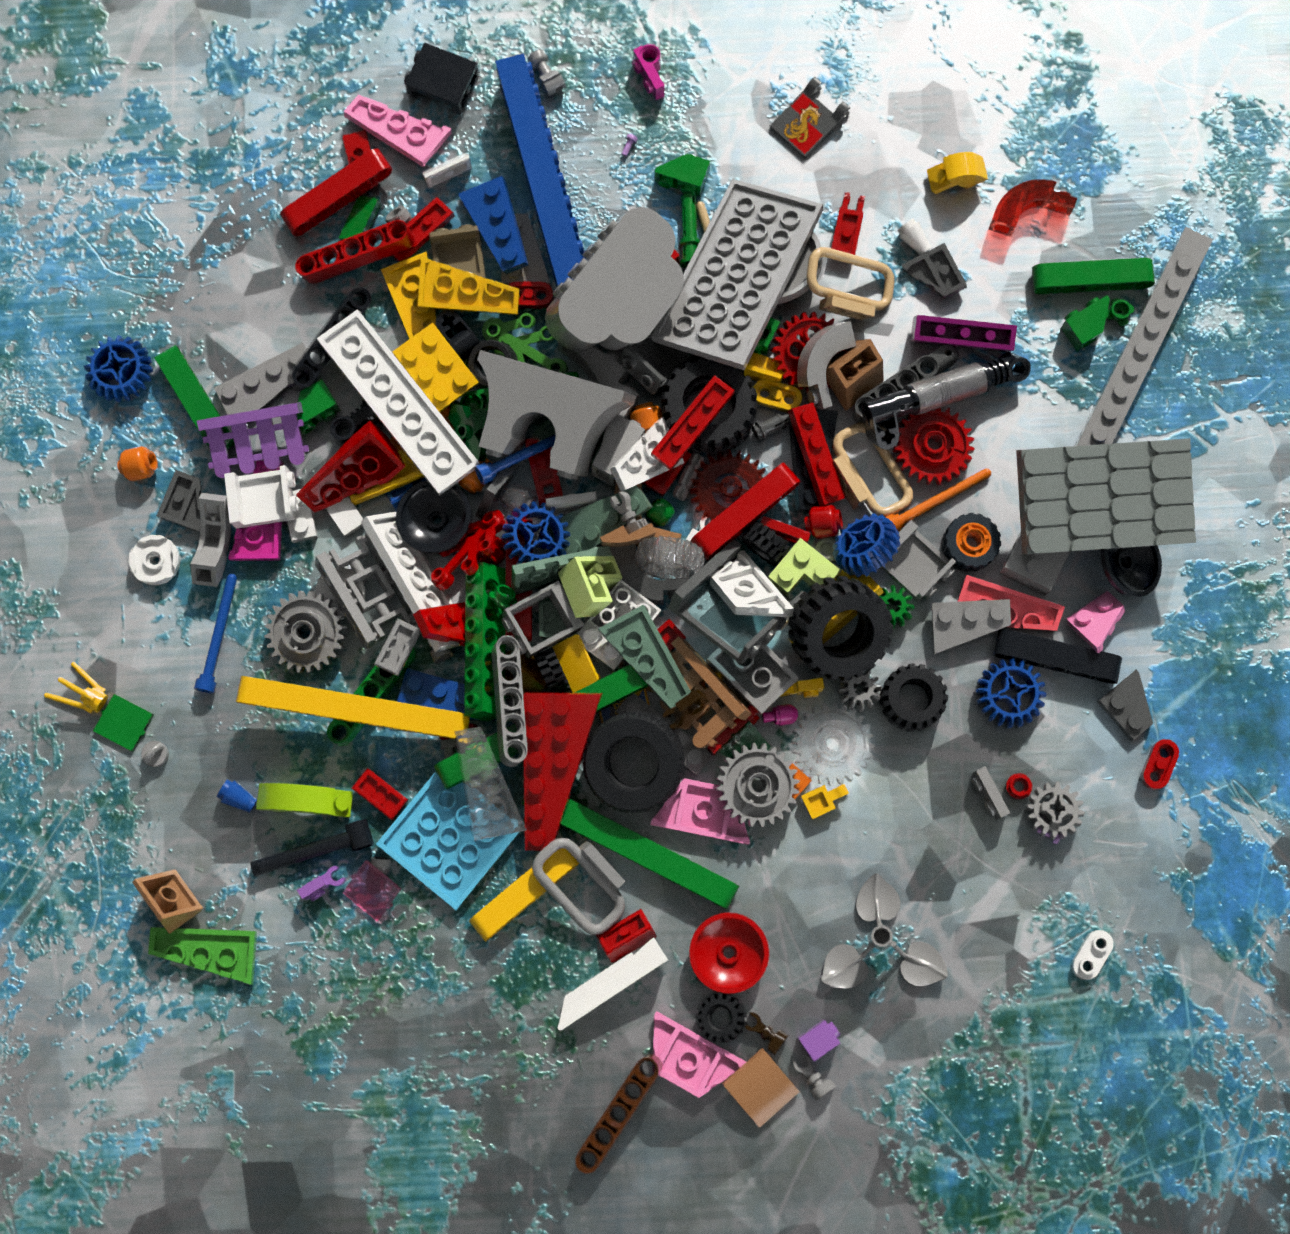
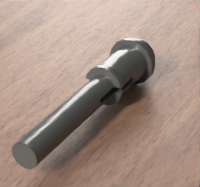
M788 413L782 416L777 414L761 423L759 421L755 422L752 431L756 439L766 440L767 436L785 429L786 424L789 423Z

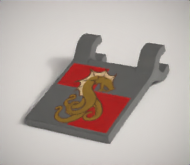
M815 76L809 81L798 97L770 125L772 130L804 158L850 114V107L844 101L839 104L833 113L814 97L822 89L820 86L822 82Z

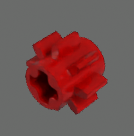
M495 535L494 544L496 549L493 554L484 556L479 551L478 560L489 564L492 563L493 565L499 564L506 555V551L503 549L506 543Z

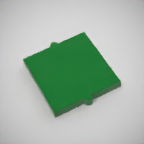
M113 694L105 710L101 711L102 716L93 731L133 752L142 735H146L145 730L154 714Z

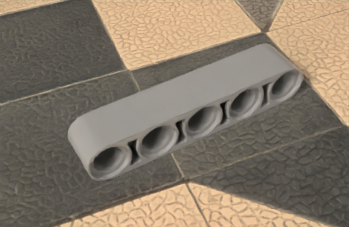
M506 635L502 636L494 644L491 654L499 757L504 765L514 767L527 756V738L520 647L514 637ZM500 645L509 646L511 654H503L500 651ZM502 670L510 671L513 675V680H505L501 674ZM504 696H511L515 701V706H507L503 700ZM511 721L515 723L517 732H509L505 726L506 722ZM509 747L517 749L519 753L518 759H512L508 755L507 750Z

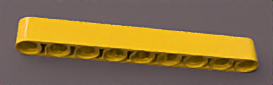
M241 676L236 702L247 705L466 741L470 717L464 716V713L247 676Z

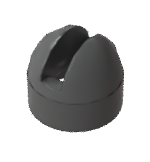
M370 858V869L374 875L384 876L389 872L391 858Z

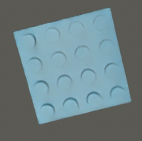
M435 772L376 845L452 908L458 910L523 828L466 781L445 790L437 772Z

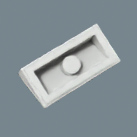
M464 153L422 172L421 174L427 187L431 188L472 168L470 157Z

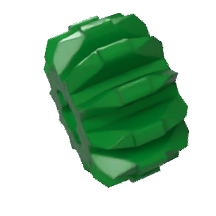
M894 585L890 586L889 592L883 587L884 593L879 597L883 599L887 607L889 602L891 605L896 604L898 606L895 611L893 609L889 610L892 616V620L889 622L893 624V629L896 623L903 627L905 625L904 619L910 620L912 618L908 611H913L915 608L913 604H907L912 599V596L907 595L903 597L904 588H901L896 593Z

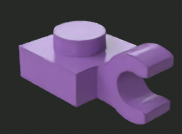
M332 866L325 874L318 876L299 888L297 892L303 900L311 899V901H314L325 894L324 889L329 885L341 886L346 882V879L343 877L335 881L333 873L338 871L339 867Z

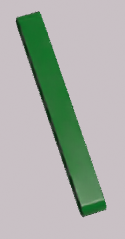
M627 665L575 693H603L596 713L648 687V685L630 665ZM515 723L506 728L511 733L517 732ZM497 733L434 765L445 790L501 762ZM509 747L507 750L510 757L518 754L517 749L514 747Z
M571 799L568 800L562 817V826L722 908L729 909L739 889V885Z

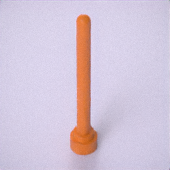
M985 468L900 515L890 514L886 518H889L896 526L898 532H900L905 523L989 478L991 470Z

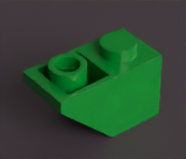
M687 153L656 167L654 182L666 189L674 188L680 190L683 194L690 193L700 197L710 172V161Z
M1108 295L1100 300L1096 297L1085 305V309L1080 312L1076 309L1064 317L1065 322L1061 330L1076 352L1097 341L1103 333L1110 302Z
M322 379L300 391L297 402H301L303 412L297 413L298 420L303 419L304 426H299L301 434L312 432L316 425L323 421H331L341 411Z

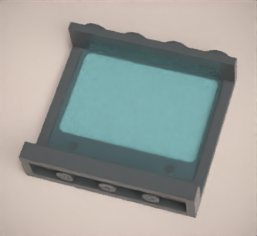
M733 539L674 592L668 608L739 664H742L748 657L753 659L760 651L763 643L765 645L769 644L776 634L775 631L777 629L782 631L786 627L789 617L735 615L710 585L711 575L717 570H721L728 561L733 562L737 559L736 557L742 545ZM779 591L792 607L795 603L799 604V602L801 601V598L799 596L803 593V591H801L793 600H791L789 597H787L785 594Z

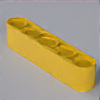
M561 848L544 862L543 871L556 884L573 870L579 862L566 849ZM532 867L469 920V923L485 942L546 892V889L535 878Z

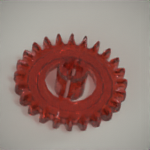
M729 449L726 457H723L721 451L718 452L717 460L708 455L709 465L703 461L700 462L703 471L694 470L697 474L696 477L699 479H691L692 485L696 486V488H690L689 493L696 495V497L691 499V503L699 504L695 508V512H704L701 519L707 517V519L711 518L712 521L726 509V507L716 502L712 492L719 493L720 498L724 502L734 503L748 491V489L742 488L741 481L735 476L724 477L720 483L715 482V480L725 474H736L746 481L748 488L751 489L764 478L762 476L766 472V468L757 470L759 460L751 464V454L742 459L741 451L739 450L737 455L733 457ZM729 485L734 486L732 493L727 492Z

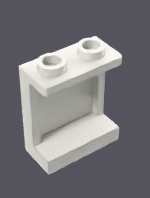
M285 465L280 466V470L237 476L234 472L224 474L229 523L236 529L296 520L295 511H298L299 507L297 497L293 496L292 487L296 486L294 473L290 472Z

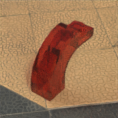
M1037 179L1023 182L1010 189L1002 197L992 216L988 230L1012 237L1020 215L1033 208H1043L1070 216L1075 207L1077 197H1073L1065 191H1054L1056 181Z

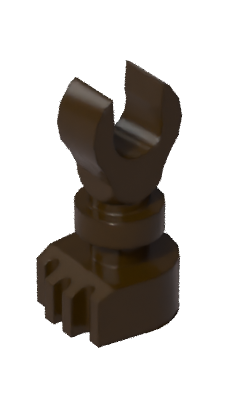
M750 1012L757 1019V1024L754 1027L746 1024L744 1027L748 1031L759 1033L762 1040L770 1041L768 1051L776 1055L789 1035L780 1029L775 1033L772 1026L769 1025L767 1027L762 1023L758 1014Z

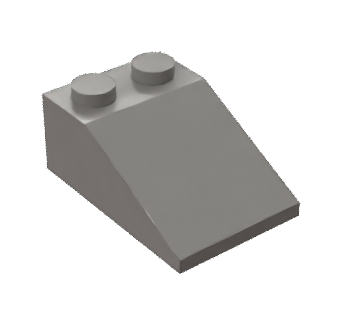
M744 623L725 642L741 653L744 646L756 634ZM764 643L753 659L748 657L742 664H739L720 648H717L707 658L708 665L760 714H763L799 679Z

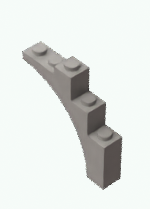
M558 342V350L571 358L588 375L592 382L619 389L636 396L634 405L620 412L607 425L601 448L592 463L591 475L613 487L616 480L610 468L645 434V429L641 427L640 423L635 420H628L630 414L634 411V407L638 405L639 394L633 387L622 385L629 375L617 362L623 351L609 350L607 354H604L597 346H593L585 351H573Z

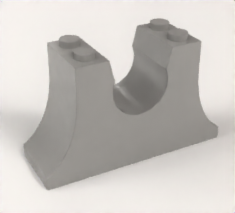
M480 350L477 360L481 364L487 378L489 406L479 447L487 449L485 454L499 458L512 455L523 447L526 432L531 423L538 418L548 417L553 423L556 432L555 443L550 454V468L558 470L557 475L578 480L579 476L587 477L596 445L607 425L620 412L632 407L636 396L619 389Z

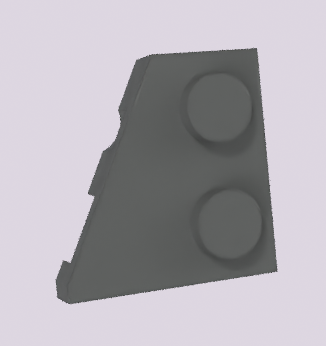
M945 243L902 264L904 272L944 299L967 288V284Z
M521 462L496 473V478L484 485L482 492L485 494L475 516L482 520L483 516L489 512L491 505L494 501H498L514 478Z
M175 470L156 516L200 533L199 497L202 493L201 480Z
M1137 669L1097 701L1131 741L1135 740L1153 724L1141 677Z

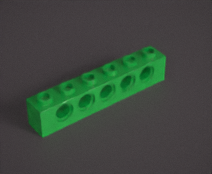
M481 562L478 563V570L474 574H466L464 716L491 721L496 719L491 653L498 639L505 636V628L501 622L503 618L502 613L505 609L496 606L493 600L488 597L490 591L494 592L498 585H505L506 569ZM500 645V651L505 654V645ZM502 670L501 674L505 679V670Z

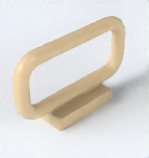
M819 247L810 254L806 275L807 284L814 294L825 298L820 300L819 310L862 321L874 317L875 311H882L891 304L894 291V274L888 265L827 247ZM825 257L882 273L885 278L882 299L876 301L820 286L816 279L819 259Z
M859 422L841 430L833 439V450L837 458L833 459L844 495L853 510L866 503L873 514L886 517L908 507L913 499V490L890 451L881 449L873 444L901 488L903 497L888 507H882L876 502L843 448V441L860 432L866 434L864 423Z

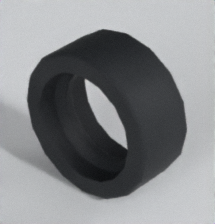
M486 340L474 347L469 355L468 367L478 380V384L488 387L487 378L483 375L481 364L477 360L480 350L486 352L499 350L507 358L517 361L518 358L514 350L506 343Z

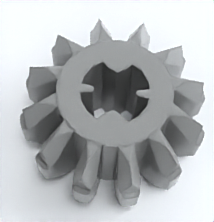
M869 669L858 678L852 675L850 680L842 681L840 679L839 681L844 687L837 690L838 694H846L841 699V703H846L848 700L851 701L848 707L850 710L855 707V704H858L859 712H863L864 703L871 709L874 707L872 700H880V696L874 692L881 691L882 686L873 685L879 678L874 676L870 679L868 677L871 674ZM863 685V691L866 690V693L862 692L860 695H857L855 693L857 689H853V686Z

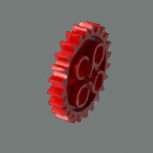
M813 311L809 318L806 312L800 314V319L797 315L791 317V322L786 320L783 323L784 328H779L776 331L780 337L772 339L778 345L770 350L773 353H777V356L771 359L772 362H779L775 372L782 370V380L788 377L790 379L788 385L792 386L796 383L799 391L804 387H798L797 367L801 352L810 340L807 334L808 330H812L816 334L821 329L834 323V318L826 322V315L824 313L818 319L816 311ZM791 345L798 349V357L790 353L789 348ZM839 351L838 353H836V354L832 357V359H833L835 356H837L839 353H841L842 351ZM805 387L806 393H808L809 388Z

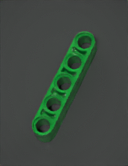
M1151 258L1041 263L1032 267L1033 290L1035 294L1041 295L1147 289L1155 285L1153 260Z
M176 344L154 357L197 429L198 420L220 416ZM227 426L222 427L223 433L230 432ZM206 430L199 431L202 437L207 436ZM233 438L225 440L227 450L235 446Z
M415 646L399 676L392 675L391 677L384 678L382 676L383 669L374 666L353 694L367 697V690L372 686L378 687V694L374 698L385 699L404 675L406 669L416 659L417 651ZM333 719L327 728V736L336 745L346 746L354 740L365 724ZM340 727H345V737L337 740L335 738L336 730Z

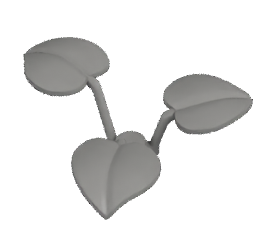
M879 874L872 875L863 884L856 900V909L860 918L866 922L876 920L877 927L871 933V943L860 955L851 945L840 944L833 947L827 954L824 962L822 982L839 989H848L860 985L869 973V968L862 959L873 948L886 950L890 946L905 958L901 963L900 970L903 978L909 984L923 987L946 979L948 976L946 964L933 946L921 941L913 942L909 946L907 954L896 942L892 941V931L887 926H883L881 919L888 921L897 915L900 910V898L896 890Z

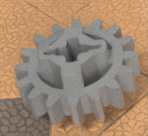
M1056 782L1053 788H1051L1049 783H1045L1043 790L1037 787L1034 791L1036 796L1031 795L1028 798L1032 804L1027 805L1026 810L1032 812V814L1027 817V821L1034 820L1033 830L1042 829L1040 836L1043 837L1046 833H1050L1051 840H1054L1057 834H1059L1061 839H1065L1067 832L1071 835L1076 832L1074 826L1079 827L1082 824L1079 817H1083L1085 811L1079 810V807L1083 805V801H1076L1077 791L1072 794L1068 792L1069 785L1061 789L1059 782ZM1050 795L1048 802L1039 803L1042 798ZM1053 805L1054 807H1056V811L1060 812L1057 816L1055 815L1054 810H1050L1053 807ZM1062 819H1071L1068 824L1060 827Z

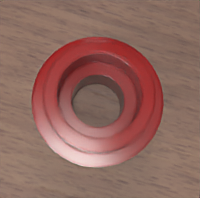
M1014 774L1006 782V791L1014 799H1024L1032 791V782L1024 774ZM1016 782H1020L1023 785L1022 791L1015 790L1014 784Z

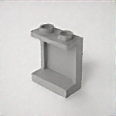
M910 520L899 532L901 545L897 548L898 553L892 555L893 561H888L885 564V568H881L919 602L923 597L928 600L938 589L935 585L940 579L945 582L954 573L955 570L952 567L956 561L953 558L949 560L917 531L918 526Z

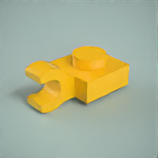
M845 784L830 791H827L825 785L802 795L801 798L813 820L836 809L833 801L849 794Z

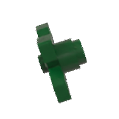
M452 403L448 419L455 428V433L478 461L484 462L487 449L479 447L488 410L476 409L471 414L468 406Z

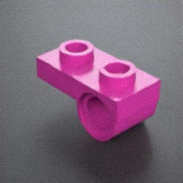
M647 44L633 49L634 60L631 61L632 66L637 74L641 73L644 79L643 85L647 93H652L656 100L664 97L665 85L658 74L661 66L659 48L653 44ZM653 58L654 61L647 62L645 61V59Z

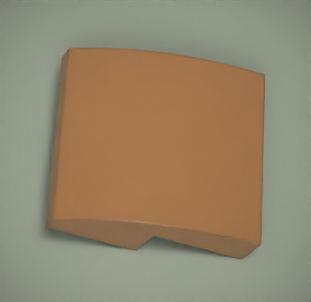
M652 523L630 534L626 532L624 526H621L600 537V543L602 546L609 547L629 546L654 537L656 531Z
M763 1048L722 1083L759 1128L799 1093V1090Z

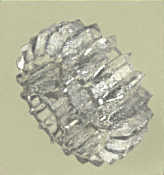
M652 536L650 539H643V541L639 542L635 555V565L644 574L651 575L652 578L657 577L660 580L690 579L704 566L705 558L702 548L698 547L695 543H690L688 540L672 538L671 536Z

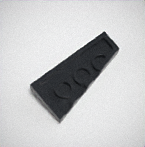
M816 410L830 453L832 454L838 410ZM789 417L793 473L801 481L794 489L796 511H810L812 507L819 506Z

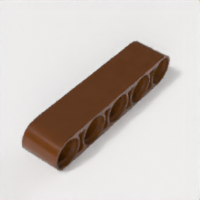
M646 1055L641 1058L620 1087L576 1155L575 1164L581 1172H594L603 1163L662 1072L663 1064L657 1056ZM645 1061H649L654 1065V1075H648L643 1071V1063ZM630 1084H635L639 1087L640 1096L638 1098H634L629 1094L628 1086ZM614 1107H620L624 1110V1120H618L614 1117ZM599 1130H606L610 1134V1142L605 1143L600 1140ZM586 1152L594 1155L595 1165H589L585 1162L584 1154Z

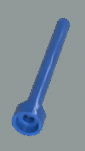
M556 434L493 464L483 462L476 465L474 469L479 481L483 485L493 481L496 473L552 447L555 443Z
M229 574L226 578L204 671L195 682L194 689L200 692L210 694L215 692L217 683L214 682L215 677H213L237 581L235 574Z

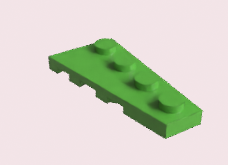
M150 927L148 954L253 985L257 931L177 928L169 934L165 928Z

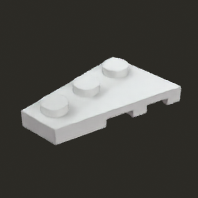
M664 417L652 425L610 468L621 492L669 470L651 456L653 449L669 431ZM683 458L680 459L675 467L684 463Z

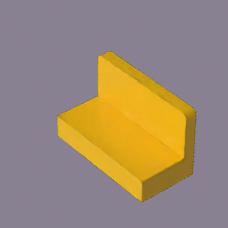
M753 352L744 370V376H750L751 380L757 382L767 379L781 383L783 371L775 372L779 362H772L771 359L773 358Z
M579 634L573 635L552 647L573 693L599 680Z

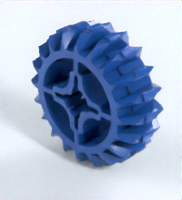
M117 335L115 341L111 337H107L106 344L98 341L100 347L98 349L91 348L94 355L86 356V360L90 364L84 366V369L89 372L85 375V378L90 382L89 387L92 390H96L95 393L99 397L104 396L107 401H111L114 398L116 402L120 403L122 397L126 401H130L131 394L139 397L138 390L140 388L147 390L144 382H151V377L147 374L153 372V368L150 366L153 362L150 356H147L148 351L146 348H142L140 342H133L132 338L128 336L124 340L122 336ZM119 353H129L134 355L135 358H121ZM118 362H119L120 365L122 366V367H120V369H121L120 371L117 370V368L119 367ZM116 379L119 385H108L103 380Z
M535 501L530 504V508L526 503H523L520 506L521 510L514 508L512 511L513 516L508 515L505 520L508 524H504L502 530L507 533L503 534L501 539L509 541L503 548L504 550H512L508 556L510 559L514 558L515 555L519 558L516 564H521L523 561L527 563L566 554L564 548H567L570 542L565 539L570 536V532L563 531V529L568 526V522H560L563 514L560 513L557 516L553 514L556 509L555 507H551L548 511L546 510V503H542L539 508ZM527 518L541 519L537 525L529 522L524 523L522 520ZM548 525L551 527L554 533L555 541H552L553 538L550 537L547 533ZM541 528V530L538 533V540H535L531 545V542L534 539V532H537L538 529ZM517 530L520 531L519 534L524 537V547L521 546L518 540ZM535 547L542 548L543 550L546 548L550 551L541 555L530 553Z
M874 513L870 517L865 514L860 520L856 518L852 524L847 523L848 527L840 530L841 535L835 537L836 543L832 545L834 549L832 554L839 568L848 573L849 576L855 575L858 578L862 574L867 577L872 571L877 573L880 567L885 568V564L888 561H893L892 555L898 553L897 548L901 544L899 532L894 523L889 518L883 515L877 516Z
M1014 658L1009 659L1008 666L1004 659L998 661V666L992 663L989 665L990 671L984 670L982 672L985 679H978L977 681L978 685L984 687L975 690L977 695H983L982 698L976 701L977 704L985 703L986 705L981 710V713L984 714L989 710L992 714L988 717V720L992 721L997 717L998 726H1002L1006 720L1007 728H1012L1015 720L1016 725L1022 727L1024 724L1023 719L1025 722L1031 723L1033 721L1031 715L1036 717L1040 715V711L1036 707L1043 708L1045 706V703L1038 699L1047 696L1046 692L1039 691V689L1045 686V682L1037 683L1036 680L1041 674L1036 673L1033 676L1030 672L1034 667L1030 665L1027 669H1024L1025 661L1023 660L1017 666H1015ZM1009 674L1019 676L1026 682V684H1017L1014 681L1013 676H1010ZM1001 675V691L991 694L994 679ZM1009 688H1011V691H1020L1012 699L1011 696L1003 695ZM1030 692V702L1027 708L1021 712L1019 708L1021 705L1020 698L1022 695ZM995 702H1004L1009 710H1012V713L1003 711Z

